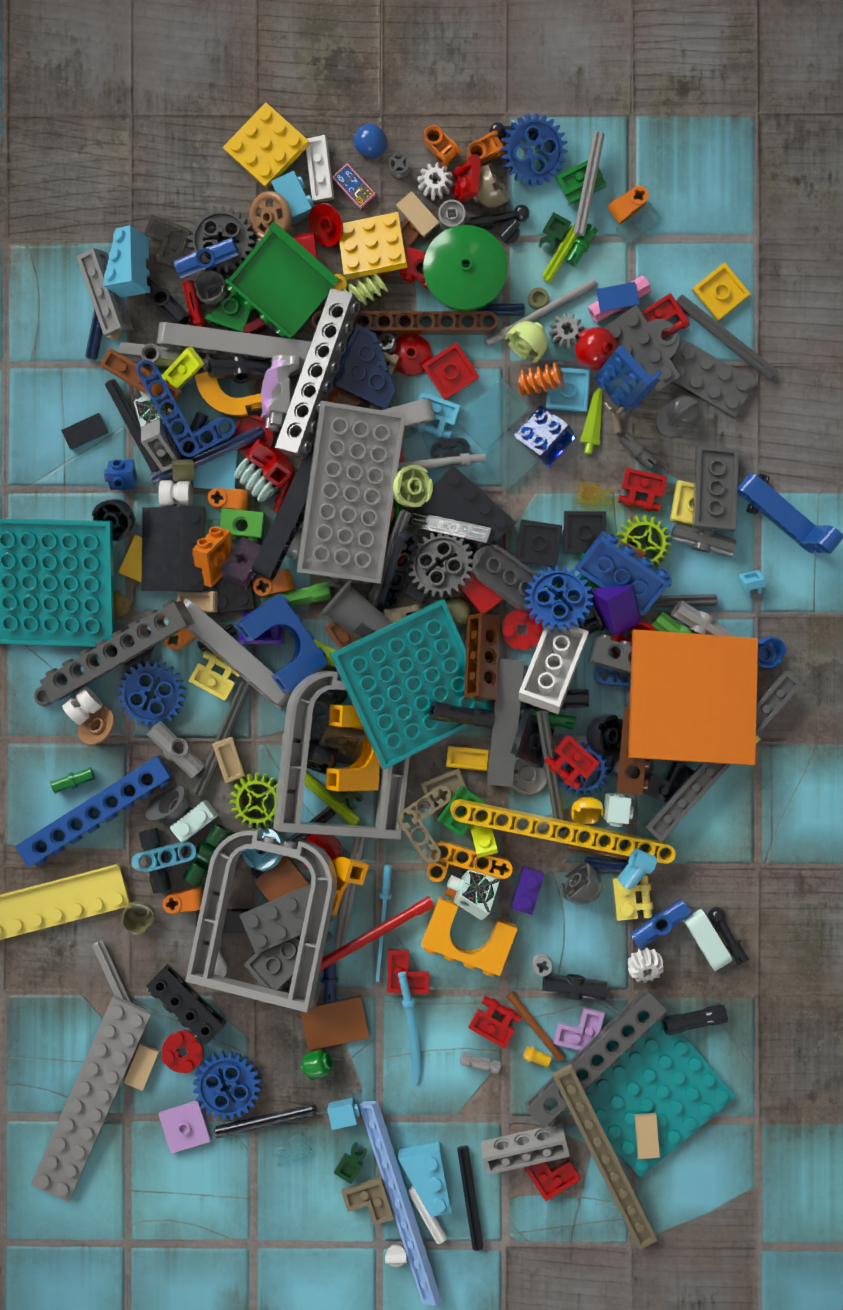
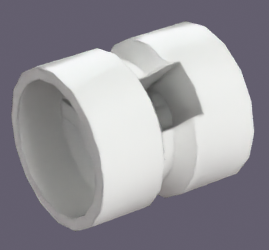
M172 480L160 481V507H171L174 505L192 506L193 488L191 481H178L177 484Z
M84 686L76 693V698L71 697L62 707L75 723L82 725L90 717L89 713L94 714L103 706V703L90 688Z

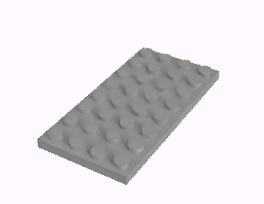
M327 401L320 402L297 572L381 584L394 498L393 484L398 471L406 414Z

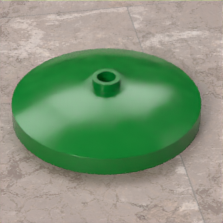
M472 225L455 226L440 233L429 245L423 264L425 283L432 296L442 305L457 311H474L490 304L502 291L508 271L507 257L497 238L490 232ZM462 264H469L470 266L465 268Z

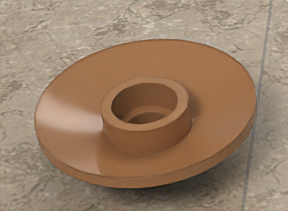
M102 706L94 714L89 713L90 717L82 725L78 726L79 738L87 745H96L103 742L113 730L115 717L113 712L105 706Z

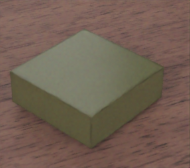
M193 459L172 460L173 481L194 480Z

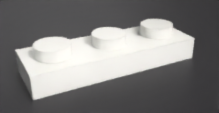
M322 135L307 138L310 142V145L306 148L312 201L319 203L334 200L327 137Z

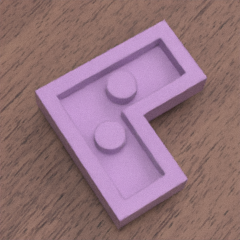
M583 1007L578 1027L558 1022L553 1043L580 1051L601 1031L605 1013Z

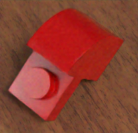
M259 439L246 453L248 460L263 469V477L279 488L293 474L292 464L288 458L275 447L272 449Z

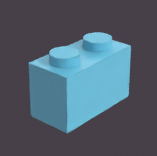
M292 171L271 181L274 191L281 194L289 204L291 226L309 217L314 203L310 195L306 196L303 191L306 187L301 176L296 177L295 172Z

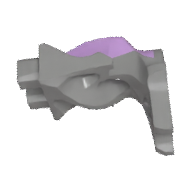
M277 355L272 358L271 368L265 373L261 389V419L266 420L265 430L277 432L279 427L283 426L293 397L290 393V378L288 377L301 374L305 359H302L300 356Z

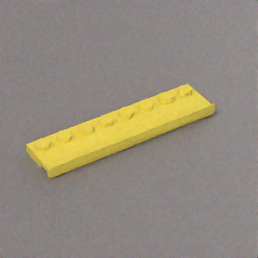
M119 863L0 894V940L125 908L131 901L126 881L123 878L122 866Z

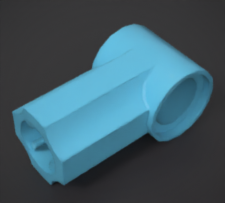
M637 848L634 849L629 857L628 865L618 876L619 882L626 889L635 888L646 873L651 874L653 872L657 858Z

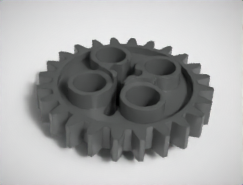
M213 206V213L205 209L206 216L198 214L200 221H192L195 228H189L190 233L193 235L187 236V239L193 243L187 246L189 250H193L190 253L192 254L202 248L217 244L221 241V238L226 240L233 237L235 242L240 241V243H236L239 256L209 268V270H217L220 274H222V270H225L226 274L229 275L230 269L236 271V266H240L243 260L247 258V254L252 252L253 249L250 247L255 246V241L251 239L255 237L254 232H249L252 230V226L247 224L248 220L246 217L241 218L240 211L234 215L232 207L226 212L224 206L221 207V211H218ZM210 227H217L214 233H207ZM237 228V232L234 235H229V229ZM206 252L202 256L205 264L211 262V255L206 254Z
M439 532L438 537L430 533L431 539L429 540L424 536L423 544L417 542L419 549H415V556L411 561L413 564L409 568L414 570L409 573L411 578H415L412 583L418 585L417 589L420 592L424 590L426 596H429L432 592V597L435 599L438 594H440L442 599H445L446 593L453 597L454 590L460 594L459 587L467 588L465 581H472L469 573H474L473 568L470 567L472 566L471 558L474 557V553L469 551L471 546L469 544L465 545L466 540L464 538L459 540L457 536L452 537V535L448 534L444 536L443 533ZM444 547H449L448 553L442 555V549ZM426 559H432L429 566H423ZM441 562H443L444 567L440 568ZM459 563L460 568L457 571H452V566ZM436 576H443L439 583H434Z

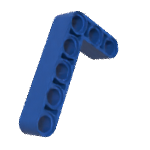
M142 360L137 363L136 374L181 454L187 457L194 456L234 434L236 429L235 423L227 417L217 418L191 432L154 362ZM146 363L152 368V372L148 376H144L141 373V367ZM155 383H159L162 386V392L159 395H154L151 391V387ZM168 402L172 405V412L166 415L162 412V406ZM223 421H227L229 423V430L223 433L220 430V424ZM175 422H181L183 426L180 433H174L172 430ZM204 431L211 433V439L208 442H203L201 439ZM186 441H191L193 444L190 452H184L182 448Z
M749 473L736 489L744 499L809 553L831 554L843 539V534L833 526L813 524L766 482L753 473Z

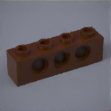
M485 613L467 616L465 699L479 702L497 700L500 617Z
M624 707L617 792L643 795V790H648V778H644L645 769L649 770L650 759L628 758L630 708ZM631 766H636L640 770V775L636 779L630 778L628 775V769Z

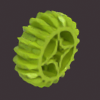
M647 515L642 516V522L638 516L634 517V523L628 519L626 521L628 527L625 525L620 527L624 533L617 532L616 536L622 538L621 540L626 543L629 541L630 544L638 549H641V543L638 540L641 541L645 537V543L649 547L645 546L642 550L657 552L651 561L656 568L660 567L658 560L661 562L666 561L662 554L670 555V551L665 549V547L672 546V543L666 542L667 539L671 538V535H664L668 528H659L662 525V521L657 522L655 525V517H651L649 522H647ZM646 527L641 536L629 535L634 528ZM651 531H654L657 535L659 546L651 540Z
M257 772L255 773V779H253L251 774L247 775L248 782L241 778L240 783L243 786L239 784L234 785L238 792H231V795L236 797V799L230 800V804H236V807H233L231 811L235 812L238 810L239 814L235 818L239 819L242 816L244 818L241 821L242 825L250 821L249 828H252L254 823H256L257 829H261L262 822L265 828L269 827L268 820L274 824L277 784L274 786L272 783L275 781V777L267 781V773L260 779V773ZM261 784L269 789L260 793L255 788L253 789L251 785ZM246 790L250 801L246 807H243L242 795ZM266 794L263 801H261L263 803L262 806L261 804H255L253 807H250L254 800H256L254 796L259 798ZM271 794L274 795L275 799L272 812L268 809L269 806L267 805V798ZM257 809L264 813L265 817H254L248 812Z

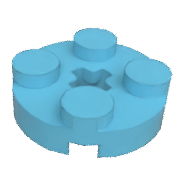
M260 829L264 830L263 839L264 836L276 838V842L283 843L281 836L272 829ZM246 849L243 852L245 862L250 867L263 872L275 867L284 856L267 851L260 854L261 850Z

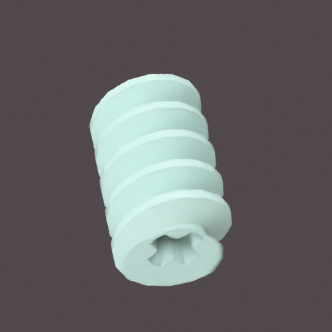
M245 458L237 467L234 477L240 479L242 485L246 484L248 491L252 490V496H258V502H264L271 498L278 491L279 487L273 488V483L268 482L261 475L263 469L259 468L256 470L255 467L257 465L254 463L250 464V460Z

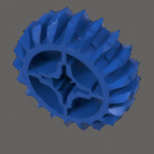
M579 741V745L588 753L594 755L600 763L592 772L599 773L596 779L588 785L586 783L587 779L579 774L578 777L581 785L576 790L569 785L566 788V792L570 793L574 789L573 795L575 797L578 796L579 791H581L582 797H586V791H589V794L594 796L593 788L601 792V788L598 785L600 783L604 786L607 785L602 779L603 777L610 778V775L605 773V770H611V766L604 765L610 759H602L603 755L595 753L588 743L584 747V742ZM565 761L562 767L570 773L573 768L566 766L567 762ZM564 782L560 783L561 788L566 786Z

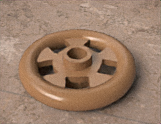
M263 192L255 198L251 205L249 221L252 231L258 239H262L266 235L273 221L287 233L290 229L291 210L289 204L277 192ZM268 200H273V207L267 206ZM259 208L263 209L261 212V217L258 216ZM279 209H282L283 218L280 216ZM261 224L267 228L265 232L261 230Z

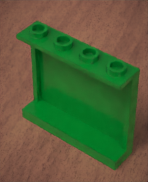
M273 221L269 226L270 230L229 280L226 279L225 282L229 284L227 289L236 297L240 294L245 298L243 303L252 311L256 308L262 313L259 317L268 325L272 322L277 327L275 331L281 337L286 338L288 336L292 339L326 299L330 289H334L340 280Z

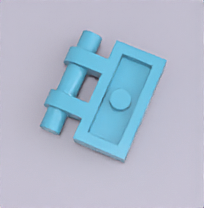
M421 392L418 400L431 399L435 420L439 421V425L435 427L426 423L412 428L417 429V432L420 433L427 432L435 435L436 438L450 440L452 432L444 428L446 424L454 426L460 405Z

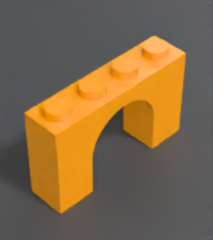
M330 704L329 726L352 727L355 729L361 740V750L359 757L351 766L346 768H327L326 789L333 791L378 790L380 763L354 706Z
M438 896L421 941V947H424V951L430 954L440 953L444 955L443 958L455 962V960L461 961L465 967L470 969L480 968L488 976H500L516 935L517 925L497 918L489 940L484 946L476 950L462 949L453 942L450 936V928L458 905L452 900Z

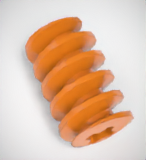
M556 362L553 363V369L551 370L548 364L545 365L544 371L541 370L540 366H537L536 373L533 372L532 368H529L528 375L522 369L518 380L522 397H525L526 392L528 395H533L534 390L539 394L542 392V388L545 392H548L550 386L553 390H557L558 385L561 388L565 387L563 372L561 368H558Z

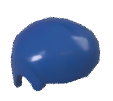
M365 124L359 127L354 135V146L362 156H370L375 159L384 153L387 147V137L377 125Z
M767 636L759 639L757 665L762 668H773L781 664L784 654L787 653L785 643L778 637Z

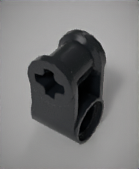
M593 604L592 609H588L590 615L584 616L585 622L578 621L579 628L589 631L588 635L598 630L604 631L602 621Z

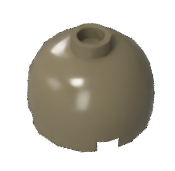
M490 163L480 168L478 194L473 199L476 203L481 202L485 207L496 208L508 202L509 195L503 182H500L497 177L499 176L497 171Z

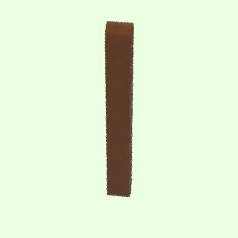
M323 311L317 312L312 317V325L315 331ZM359 311L353 323V331L356 324L358 325L359 321L365 319L369 321V324L364 328L374 332L376 335L390 333L392 335H490L497 330L498 317L491 311ZM386 319L390 324L387 327H381L379 322ZM407 319L411 324L408 327H402L400 322ZM424 319L432 322L429 327H423L420 323ZM449 319L453 324L450 327H444L441 322ZM465 319H470L473 325L465 327L462 322ZM486 319H491L494 322V325L492 327H486L483 324V321Z

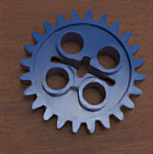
M538 113L534 114L533 118H531L530 114L525 115V121L522 117L517 118L518 124L515 122L510 124L513 130H505L509 137L502 138L506 146L501 147L500 150L505 151L506 154L501 156V159H507V163L503 167H510L508 175L515 173L514 180L518 181L522 178L523 185L527 184L528 180L530 186H534L535 182L538 185H543V179L546 182H550V175L556 177L557 173L555 170L563 169L559 163L566 161L562 154L568 152V150L563 149V145L568 142L561 140L565 133L557 132L560 125L552 126L554 119L546 122L547 115H542L540 120ZM529 129H532L535 133L533 140H530L527 136ZM521 138L527 145L520 143L519 139ZM546 141H549L552 145L550 152H547L544 148ZM531 146H536L535 151L538 152L537 154H532L533 149L530 148ZM519 147L524 152L522 159H519L516 155ZM542 155L548 157L549 161L547 162L546 159L542 157ZM536 159L540 162V169L538 171L533 167Z
M556 565L555 571L547 567L546 574L540 570V577L534 575V583L528 582L529 589L525 590V595L528 596L524 598V603L528 604L526 611H531L529 618L536 617L535 625L542 622L543 630L550 626V632H553L555 627L558 628L559 633L562 632V627H565L568 632L570 631V625L578 628V621L584 623V616L590 615L588 609H592L593 603L589 602L593 600V595L589 594L592 591V587H586L588 580L581 581V573L575 576V569H572L570 573L567 572V566L563 568V571L559 570L558 565ZM556 582H560L563 584V586L561 588H556L553 586V584ZM574 595L577 596L579 600L571 601L569 600V597ZM540 597H547L549 601L543 603L538 599ZM557 610H562L565 614L563 616H557L554 614V612Z
M148 659L144 666L139 661L138 669L132 665L130 667L132 673L124 672L127 679L121 678L119 680L124 685L117 688V690L122 692L117 698L123 699L119 707L126 706L123 714L130 712L129 720L136 717L137 725L141 721H144L145 727L148 726L149 722H152L153 726H155L158 721L165 725V718L171 722L173 720L171 714L178 716L179 712L176 708L182 709L184 706L179 702L186 699L185 696L180 695L186 691V688H180L184 680L178 681L177 678L180 673L173 675L174 667L166 669V662L159 666V661L156 660L154 665H151ZM148 675L151 678V684H144L141 681V676ZM160 677V681L154 691L155 695L150 700L147 710H144L143 706L149 696V691L152 689L156 678ZM168 684L171 687V692H162L160 685ZM140 694L143 702L136 703L133 700V695ZM152 703H160L162 710L159 712L153 710Z
M224 1050L221 1051L220 1057L213 1053L212 1060L207 1057L205 1064L201 1063L199 1066L201 1071H197L195 1074L199 1078L193 1082L194 1085L198 1086L193 1091V1093L199 1094L196 1101H203L200 1108L207 1107V1115L212 1111L215 1112V1119L219 1114L222 1115V1121L225 1120L227 1115H229L231 1120L234 1119L235 1114L241 1118L243 1111L248 1114L250 1111L249 1106H255L256 1102L254 1099H259L260 1095L257 1092L261 1091L262 1086L257 1084L261 1082V1077H255L259 1069L252 1070L254 1062L248 1064V1056L242 1060L240 1058L241 1052L236 1057L233 1056L232 1050H230L228 1056H226ZM228 1068H235L238 1074L231 1075L228 1072ZM209 1077H216L219 1083H211ZM226 1082L227 1085L231 1084V1087L224 1086V1083ZM243 1087L246 1090V1093L240 1094L237 1092L236 1088ZM222 1095L226 1097L227 1102L222 1103L217 1097Z

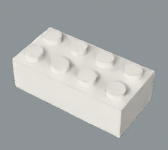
M570 625L569 632L565 627H562L561 633H559L556 627L553 632H550V626H547L542 633L520 688L519 700L559 714L586 645L589 631Z

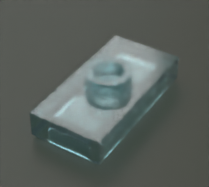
M649 202L616 227V231L629 246L658 224L662 218Z

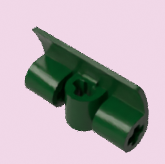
M215 823L204 842H200L197 845L196 855L183 875V879L198 887L201 885L205 887L210 860L215 849L223 840L235 834V832Z

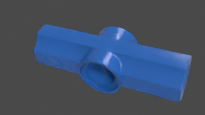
M233 237L175 260L174 264L177 273L183 279L207 268H212L240 254ZM205 252L211 255V262L209 264H205L202 260Z
M680 898L660 913L653 914L650 920L629 934L641 950L661 935L668 934L674 926L692 915V913ZM664 919L666 921L663 928H656L658 920Z

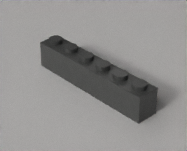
M501 658L498 661L497 700H494L493 711L495 718L491 731L486 783L488 785L513 787V783H517L518 770H514L515 762H519V757L512 754L511 750L517 734L519 720H521L524 713V708L520 707L519 691L523 678H525L528 671V666H524L525 661Z

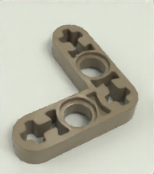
M446 786L436 787L402 810L397 816L398 825L420 858L427 864L436 863L440 859L441 852L421 821L450 801L451 791ZM438 790L440 792H445V801H443V799H439L435 802V804L437 805V807H435L433 801L430 798H428V796L431 795V798L433 799L439 795L437 792ZM426 801L430 805V810L427 813H422L419 810L420 802ZM404 813L406 815L412 816V818L410 819L412 825H415L417 823L419 826L412 829L410 833L407 830L408 828H411L409 823L402 822V820L404 819ZM417 830L424 833V840L421 843L416 842L413 838V834ZM429 841L430 845H427V848L430 851H435V854L433 855L434 860L432 858L427 859V850L425 848L420 850L419 846H422Z

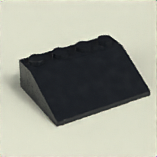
M454 465L433 486L430 499L424 502L422 506L416 507L413 510L415 512L490 527L491 531L486 543L464 538L466 540L465 545L469 544L471 546L469 551H472L474 554L482 547L495 545L515 523L508 514ZM430 531L438 537V532Z
M142 507L141 591H205L202 568L195 566L192 549L197 545V541L205 538L206 535L205 507Z

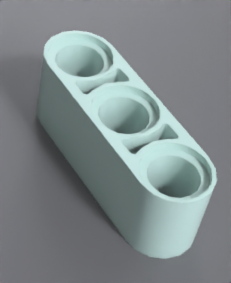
M702 909L697 910L683 920L714 971L733 961Z

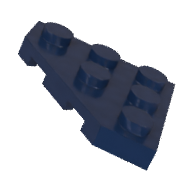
M356 324L346 346V351L341 357L339 371L335 374L333 385L381 408L388 409L396 389L377 335Z

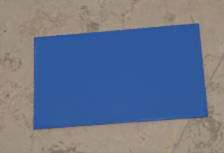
M635 282L596 289L600 312L639 304Z

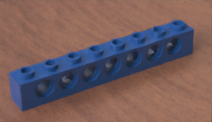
M156 756L15 847L28 867L34 864L38 867L48 861L46 858L48 855L53 853L56 856L64 851V845L70 842L73 845L83 839L81 834L86 831L90 834L100 828V822L106 820L108 823L118 816L116 812L122 808L124 811H127L136 805L134 801L141 797L144 800L152 795L153 792L151 790L158 786L161 789L171 783L169 779L174 775L162 756ZM147 773L153 777L152 784H147L144 780ZM128 785L135 787L136 792L134 796L128 794ZM111 796L116 797L118 800L116 807L112 806L109 802ZM93 807L100 810L99 818L93 816ZM76 818L80 819L83 823L81 829L75 826ZM58 830H62L64 832V840L58 838ZM41 841L47 844L46 851L40 848Z

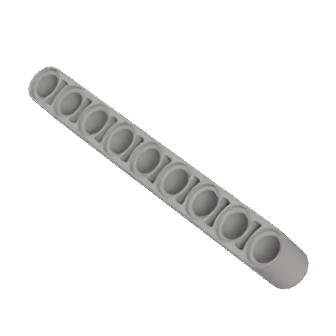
M168 322L159 323L157 345L161 347L181 350L193 347L196 352L233 357L243 355L249 359L271 362L273 356L297 355L306 360L312 343L309 341Z

